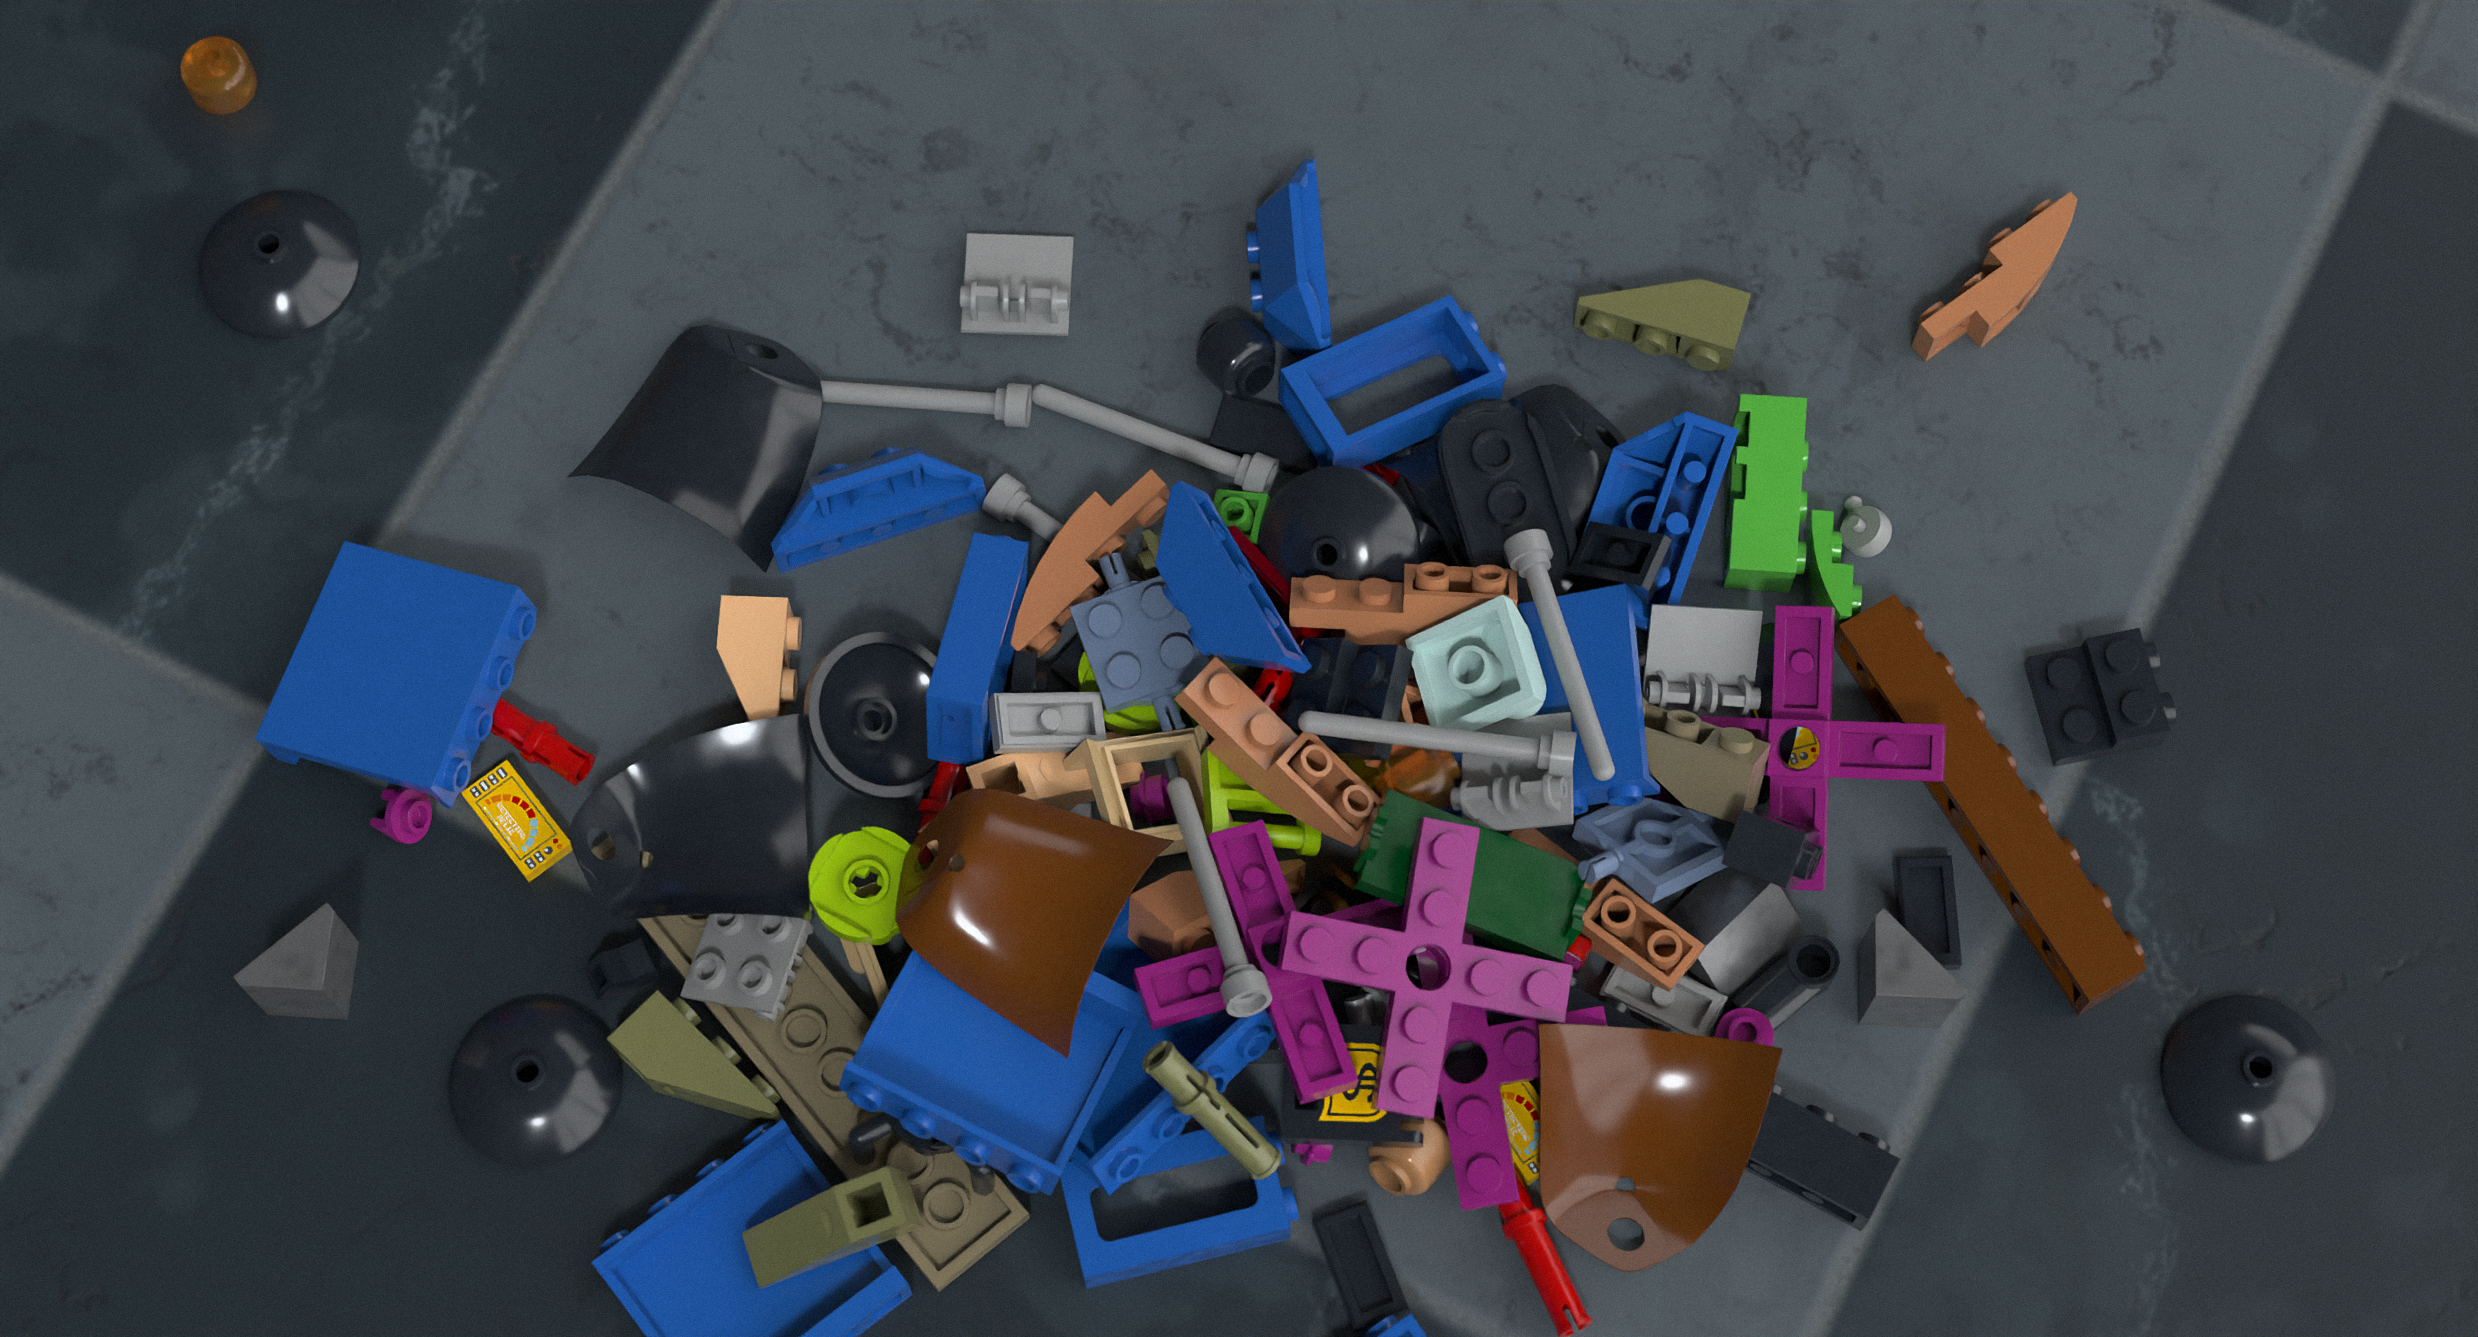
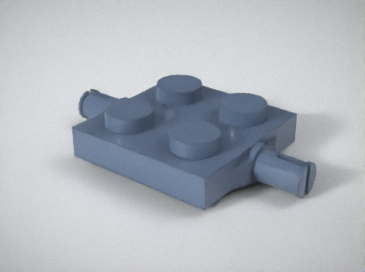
M1121 553L1111 554L1117 575L1114 574L1109 557L1106 555L1099 560V564L1102 567L1109 590L1100 597L1070 607V613L1099 692H1101V698L1107 714L1109 715L1132 706L1153 705L1162 732L1172 731V726L1166 712L1169 713L1175 730H1181L1185 727V723L1181 718L1174 697L1180 694L1210 662L1208 656L1201 653L1191 641L1188 635V629L1191 628V625L1184 613L1175 609L1165 597L1162 586L1166 583L1161 575L1146 581L1131 582Z
M1643 797L1641 803L1632 806L1618 807L1608 805L1578 819L1572 837L1594 855V857L1579 863V876L1582 880L1586 879V884H1593L1610 874L1618 875L1652 904L1728 867L1721 864L1728 843L1715 834L1711 828L1712 825L1725 820Z

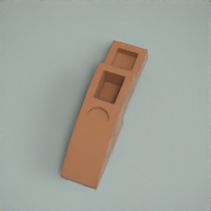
M2069 192L2055 203L2051 199L2040 203L2027 216V223L2014 232L2010 228L1999 232L1985 247L1988 253L1980 272L1960 288L1959 296L1946 306L1942 301L1935 303L1917 320L1919 328L1912 343V348L1925 362L1965 333L1981 348L1999 334L2023 310L2050 271L2069 229L2078 200L2072 192Z
M1152 469L1111 506L1095 491L1073 513L1058 532L1038 563L1022 599L1011 639V646L1015 651L1037 653L1038 657H1041L1053 648L1062 636L1058 630L1072 618L1070 607L1101 596L1099 592L1105 587V584L1093 569L1099 564V560L1108 555L1111 563V554L1122 553L1127 547L1128 543L1124 540L1139 525L1144 529L1150 527L1165 513L1167 509L1165 501L1169 498L1170 492L1167 485Z
M1425 562L1420 565L1405 564L1403 583L1388 582L1380 578L1356 581L1336 580L1322 575H1314L1307 578L1292 577L1289 627L1345 629V639L1358 645L1399 644L1406 646L1405 639L1498 596L1505 595L1513 600L1517 607V571L1489 564L1478 567L1446 566L1439 562Z
M1216 656L1174 699L1214 738L1206 748L1254 790L1298 820L1331 838L1352 847L1360 842L1364 836L1371 810L1379 807L1381 798L1315 734H1308L1302 731L1297 735Z
M1535 828L1515 829L1508 835L1510 838L1579 865L1580 861ZM1601 878L1593 884H1584L1585 888L1593 890L1583 914L1582 920L1584 925L1580 934L1592 941L1591 950L1625 971L1670 992L1704 951L1705 945L1614 878L1609 883Z

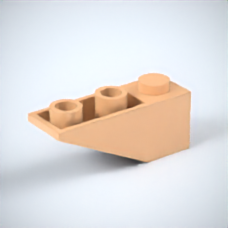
M721 595L716 648L748 721L785 716L787 703H795L797 698L798 675L796 669H790L791 650H800L801 617L793 616L788 598Z
M1113 731L1106 733V740L1130 737V735H1123ZM1072 752L1008 753L966 768L970 789L990 788L1006 791L1063 810L1072 809L1079 803L1086 804L1095 800L1087 769L1065 772L1063 760ZM1141 762L1115 764L1122 790L1141 782L1140 774L1144 771Z

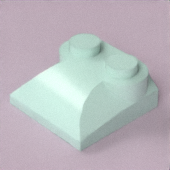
M1505 595L1498 596L1405 639L1407 648L1414 651L1412 666L1430 726L1474 731L1505 718L1523 719L1533 716L1544 703L1546 683L1530 630L1513 600Z

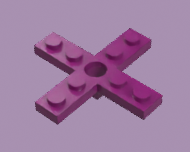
M1775 606L1772 719L1698 716L1701 721L1721 728L1736 727L1747 730L1753 734L1755 739L1770 743L1764 775L1770 776L1769 812L1820 831L1816 844L1823 846L1824 851L1812 879L1807 877L1806 881L1802 880L1800 885L1791 888L1781 887L1785 890L1826 891L1830 778L1944 781L1946 724L1831 721L1835 607ZM1795 727L1809 729L1819 741L1820 750L1816 761L1804 769H1796L1789 766L1780 754L1782 737L1787 731Z
M1427 817L1418 819L1400 932L1296 911L1286 912L1277 971L1382 990L1384 993L1389 994L1371 1109L1423 1119H1433L1452 1004L1554 1024H1562L1565 1021L1573 965L1461 944L1480 828ZM1417 947H1423L1432 952L1439 964L1438 979L1434 986L1428 990H1422L1414 986L1406 973L1407 957Z
M1263 819L1208 834L1207 840L1248 963L1254 965L1257 971L1262 972L1266 977L1272 995V1001L1266 1008L1300 1105L1355 1089L1358 1077L1322 982L1324 979L1277 971V967L1271 965L1262 954V950L1266 946L1273 943H1281L1286 912L1296 911ZM1379 899L1322 915V917L1400 932L1404 907L1384 899ZM1218 945L1134 969L1133 980L1151 1030L1226 1009L1220 992L1226 969ZM1417 947L1408 956L1425 952L1426 948Z
M1463 931L1461 944L1475 946L1473 935ZM1426 949L1425 952L1416 954L1422 990L1432 988L1439 976L1438 961L1433 953ZM1455 1004L1451 1005L1437 1097L1442 1098L1460 1205L1463 1212L1521 1202L1501 1086L1540 1079V1037L1538 1026L1539 1024L1554 1023L1526 1019L1489 1026L1486 1010ZM1598 1006L1566 1012L1565 1021L1562 1024L1607 1026L1604 1007ZM1464 1042L1479 1045L1487 1056V1067L1484 1074L1478 1080L1471 1083H1459L1453 1080L1446 1070L1448 1053L1453 1047Z

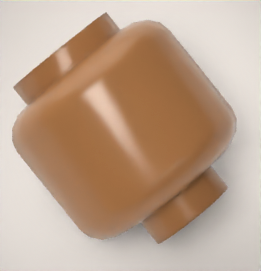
M1434 1114L1433 1119H1425L1424 1124H1404L1400 1122V1130H1413L1424 1133L1423 1147L1421 1148L1368 1147L1367 1154L1370 1161V1174L1384 1190L1396 1196H1403L1404 1194L1421 1195L1434 1184L1451 1164L1452 1154L1447 1126L1436 1114Z

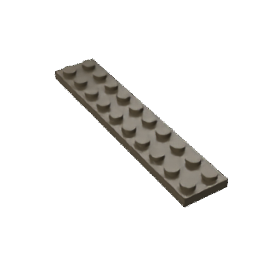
M609 836L591 851L599 859L609 861L614 857L615 845ZM641 851L639 857L641 864L639 866L641 868L650 866L654 860L653 855L649 852ZM710 914L636 919L686 980ZM806 943L802 954L799 955L803 958L801 966L792 965L791 970L797 974L796 981H786V985L790 988L784 1002L785 1012L784 1014H777L774 1023L754 1017V1010L703 1001L848 1181L886 1166L906 1172L924 1227L895 1237V1240L937 1292H940L1030 1219L1028 1212L995 1172L994 1190L985 1196L976 1194L972 1189L970 1171L963 1159L955 1152L923 1156L898 1140L893 1133H890L874 1142L876 1157L871 1164L859 1165L855 1162L849 1143V1132L854 1126L880 1113L881 1110L870 1112L856 1106L848 1099L847 1093L838 1088L848 1060L852 1061L872 1023Z

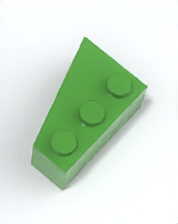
M1740 394L1730 426L1739 429L1726 466L1723 589L1789 593L1795 575L1804 574L1806 542L1798 541L1799 523H1805L1807 513V491L1801 490L1802 473L1806 472L1808 463V440H1805L1807 398Z

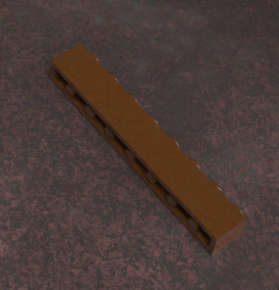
M1896 594L1841 623L1834 635V650L1882 722L1946 724L1944 781L1922 782L2079 1016L2138 980L2147 969L2143 962L2145 959L2143 949L2134 935L2129 931L2123 932L2111 915L2112 905L2104 890L2096 883L2091 885L2079 867L2081 863L2080 857L2073 844L2066 837H2059L2047 820L2049 813L2042 798L2036 791L2032 789L2028 791L2016 774L2017 764L2011 752L2002 743H1995L1985 728L1986 719L1980 706L1971 697H1964L1954 682L1955 673L1949 660L1943 653L1939 651L1935 653L1923 636L1925 634L1924 626L1917 613L1909 606L1904 608Z

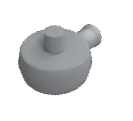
M1851 496L1847 498L1844 502V507L1848 515L1843 520L1840 528L1843 545L1850 553L1859 557L1868 558L1877 555L1890 541L1892 535L1891 522L1880 509L1872 506H1863L1860 497Z

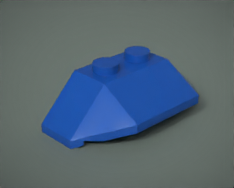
M1315 158L1304 159L1256 210L1255 231H1246L1248 264L1258 263L1259 279L1250 280L1252 312H1262L1264 332L1300 360L1333 347Z
M1685 411L1671 420L1613 448L1583 535L1589 522L1593 521L1663 534L1672 539L1671 556L1650 604H1643L1644 622L1636 623V628L1648 631L1651 604L1679 605L1739 429ZM1594 583L1596 589L1609 587L1607 585Z
M915 446L904 449L898 447L885 448L874 453L869 460L850 466L847 464L828 466L821 470L818 476L807 479L771 543L780 574L982 510L983 502L987 496L985 485L981 476Z
M1179 480L1170 490L1155 566L1166 583L1162 586L1165 597L1175 609L1184 613L1191 625V628L1188 629L1191 641L1206 656L1214 655L1234 664L1304 674L1312 667L1302 653L1218 514L1209 495Z

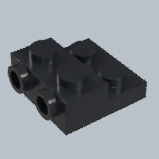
M2140 628L2086 638L2079 647L2029 656L2024 662V668L2054 767L2160 746L2171 732L2170 725L2176 723L2174 701L2169 692L2159 693L2154 674L2160 671V657L2157 647L2152 640L2143 641Z
M1304 638L1301 651L1312 667L1304 674L1290 672L1294 684L1289 705L1278 716L1297 735L1302 732L1298 725V719L1305 711L1398 722L1414 651L1399 644L1358 645L1345 638ZM1316 735L1341 760L1389 761L1393 745Z

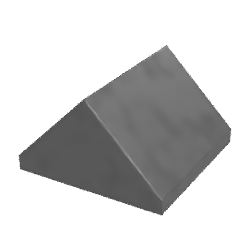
M1726 867L1705 877L1666 915L1667 918L1705 945L1704 951L1686 972L1696 982L1727 996V1004L1724 1008L1727 1012L1734 1010L1730 1006V1002L1786 955L1798 939L1810 935L1780 886L1731 867Z
M325 903L233 976V978L267 1015L348 1020L359 942L331 906Z
M1883 908L1875 915L1858 946V1024L1940 1028L1954 1012L1967 993V990Z

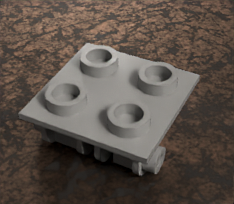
M967 233L964 286H961L960 307H962L961 333L1068 336L1074 237Z
M1651 604L1642 697L1646 699L1648 704L1669 711L1685 710L1697 716L1751 718V710H1758L1761 703V690L1759 687H1754L1763 611Z
M1572 713L1536 715L1523 719L1507 718L1474 731L1541 740V734L1553 735L1554 730L1572 732ZM1462 753V783L1460 787L1452 788L1451 804L1455 811L1462 810L1463 819L1493 831L1573 824V767L1571 778L1556 777L1548 773L1546 769L1537 768V762Z
M809 905L810 916L812 918L811 911L813 907ZM710 914L680 996L687 999L754 1010V1017L774 1023L777 1014H784L785 1012L784 1002L790 988L786 985V981H796L797 974L791 970L792 965L801 966L803 958L799 955L802 954L808 934L813 933L814 926L810 924V921L792 917Z

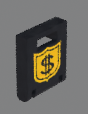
M1338 1024L1357 1074L1358 1083L1355 1089L1318 1099V1110L1297 1109V1094L1285 1063L1281 1126L1283 1144L1393 1148L1423 1147L1424 1133L1413 1130H1400V1122L1404 1124H1424L1425 1119L1371 1109L1384 1030L1383 1025Z

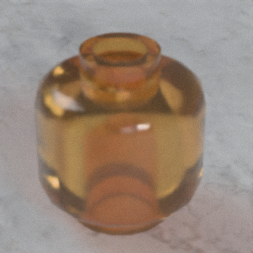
M221 36L202 38L192 44L183 55L180 64L182 81L196 105L206 112L217 115L235 113L247 106L254 97L257 87L256 72L241 45L230 38Z
M1404 746L1392 752L1389 761L1379 762L1378 770L1380 776L1374 778L1373 782L1381 797L1390 789L1442 810L1451 805V790L1456 788L1453 780L1461 777L1462 773L1450 751Z

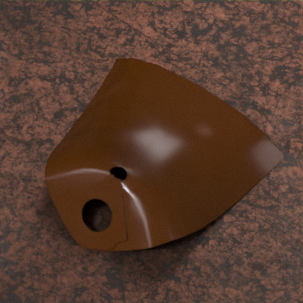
M990 788L970 789L957 794L919 834L907 851L900 875L895 920L900 933L907 943L944 977L1009 1022L1068 1059L1073 1027L1085 987L1115 921L1136 883L1154 859L1169 847L1174 840L1136 832L1006 791ZM937 841L939 847L933 863L925 871L918 873L915 865L920 852L929 842ZM954 854H961L965 860L963 869L958 872H950L949 865L955 857Z
M1539 1024L1540 1192L1544 1209L1553 1225L1579 1247L1602 1262L1623 1272H1636L1652 1267L1694 1244L1717 1219L1739 1184L1763 1121L1783 1049L1752 1042L1654 1029L1578 1024ZM1628 1177L1634 1181L1635 1190L1632 1192L1630 1190L1621 1191L1620 1189L1617 1190L1615 1185L1619 1179ZM1618 1219L1635 1221L1644 1232L1642 1246L1633 1251H1624L1615 1247L1608 1236L1610 1224Z

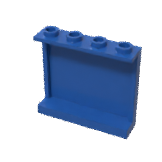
M344 541L255 736V740L279 761L297 765L299 758H304L431 794L443 807L452 809L458 793L462 792L469 782L471 763L480 742L484 741L491 731L493 712L502 691L507 690L513 680L514 664L524 641H527L533 634L538 608L519 586Z
M1626 583L1557 596L1556 598L1615 767L1613 777L1607 781L1597 780L1593 776L1572 715V732H1577L1573 759V816L1587 812L1589 805L1608 802L1612 806L1625 807L1639 804L1643 801V796L1660 793V785L1649 776L1635 624L1644 622L1642 600ZM1531 601L1517 604V609L1530 630L1546 683L1544 703L1533 716L1571 712L1535 603ZM1438 750L1422 763L1425 804L1462 818V810L1455 811L1451 804L1452 788L1460 787L1462 783V753Z
M1129 896L1100 952L1093 971L1137 992L1133 980L1134 969L1156 962L1128 938ZM1224 1009L1154 1030L1150 1029L1144 1012L1069 1159L1109 1196L1122 1183L1133 1179L1141 1170L1143 1163L1165 1142L1175 1139L1183 1130L1186 1122L1192 1118L1191 1115L1181 1114L1171 1102L1172 1096L1150 1074H1147L1142 1069V1060L1146 1053L1155 1044L1161 1041L1166 1043L1170 1041L1175 1046V1049L1197 1071L1204 1070L1214 1078L1216 1090L1222 1094L1228 1082L1249 1062L1260 1058L1268 1049L1270 1042L1276 1038L1265 1009L1247 1017L1231 1016Z
M913 949L852 1061L848 1060L838 1089L846 1092L848 1099L864 1110L870 1112L881 1110L899 1119L902 1127L911 1134L924 1139H930L933 1136L952 1146L954 1152L966 1162L977 1166L988 1164L1006 1173L1007 1179L1016 1187L1030 1193L1041 1191L1051 1196L1144 1013V1009L1137 992L1092 971L1074 1023L1070 1053L1067 1059L969 995L933 968Z
M783 1119L773 1127L770 1123H766L753 1130L742 1141L744 1148L726 1162L720 1158L709 1163L695 1176L694 1180L697 1184L679 1197L671 1194L658 1201L647 1212L646 1216L649 1219L631 1233L628 1230H622L610 1237L599 1248L598 1251L601 1255L591 1262L646 1337H858L913 1295L907 1281L898 1269L891 1265L877 1245L766 1288L759 1289L741 1233L832 1188L831 1184L793 1136Z

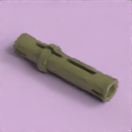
M1161 1041L1146 1053L1142 1060V1069L1147 1074H1150L1172 1096L1171 1102L1181 1114L1191 1115L1248 1171L1253 1179L1263 1180L1277 1169L1282 1158L1281 1152L1276 1147H1273L1216 1090V1082L1208 1072L1204 1070L1197 1071L1175 1049V1046L1170 1041L1167 1043Z

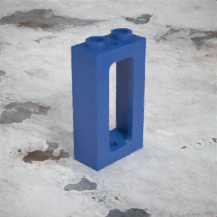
M1450 294L1281 369L1278 400L1321 467L1344 465L1362 468L1441 432L1456 411L1470 402L1486 398L1501 399L1507 373L1500 356L1495 351L1489 352L1480 339L1477 323L1471 313L1467 310L1462 311ZM1435 355L1446 359L1462 385L1349 436L1327 404Z
M973 533L926 693L928 759L964 766H972L986 759L992 738L988 698L994 693H1004L1013 663L1015 650L1011 646V639L1016 617L1028 586L1029 542L1014 540L1005 535L991 536Z
M1263 1116L1246 1119L1273 1147H1276L1281 1152L1282 1158L1279 1165L1285 1164L1277 1130L1267 1132ZM1206 1129L1179 1135L1175 1139L1165 1142L1143 1163L1141 1170L1134 1178L1213 1160L1231 1154ZM1072 1161L1067 1162L1060 1176L1086 1289L1289 1240L1291 1234L1290 1222L1299 1220L1292 1187L1290 1185L1281 1188L1277 1171L1275 1170L1269 1177L1263 1180L1254 1179L1258 1201L1250 1208L1115 1241H1104L1098 1235L1090 1202L1091 1192L1099 1186Z

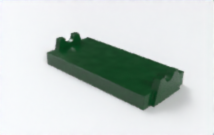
M1388 789L1384 793L1379 807L1372 809L1353 868L1354 871L1358 872L1354 888L1404 907L1418 819L1427 817L1480 828L1464 932L1528 957L1559 963L1563 961L1565 953L1582 932L1584 925L1582 920L1583 914L1593 890L1584 887L1585 880H1582L1579 876L1578 864Z

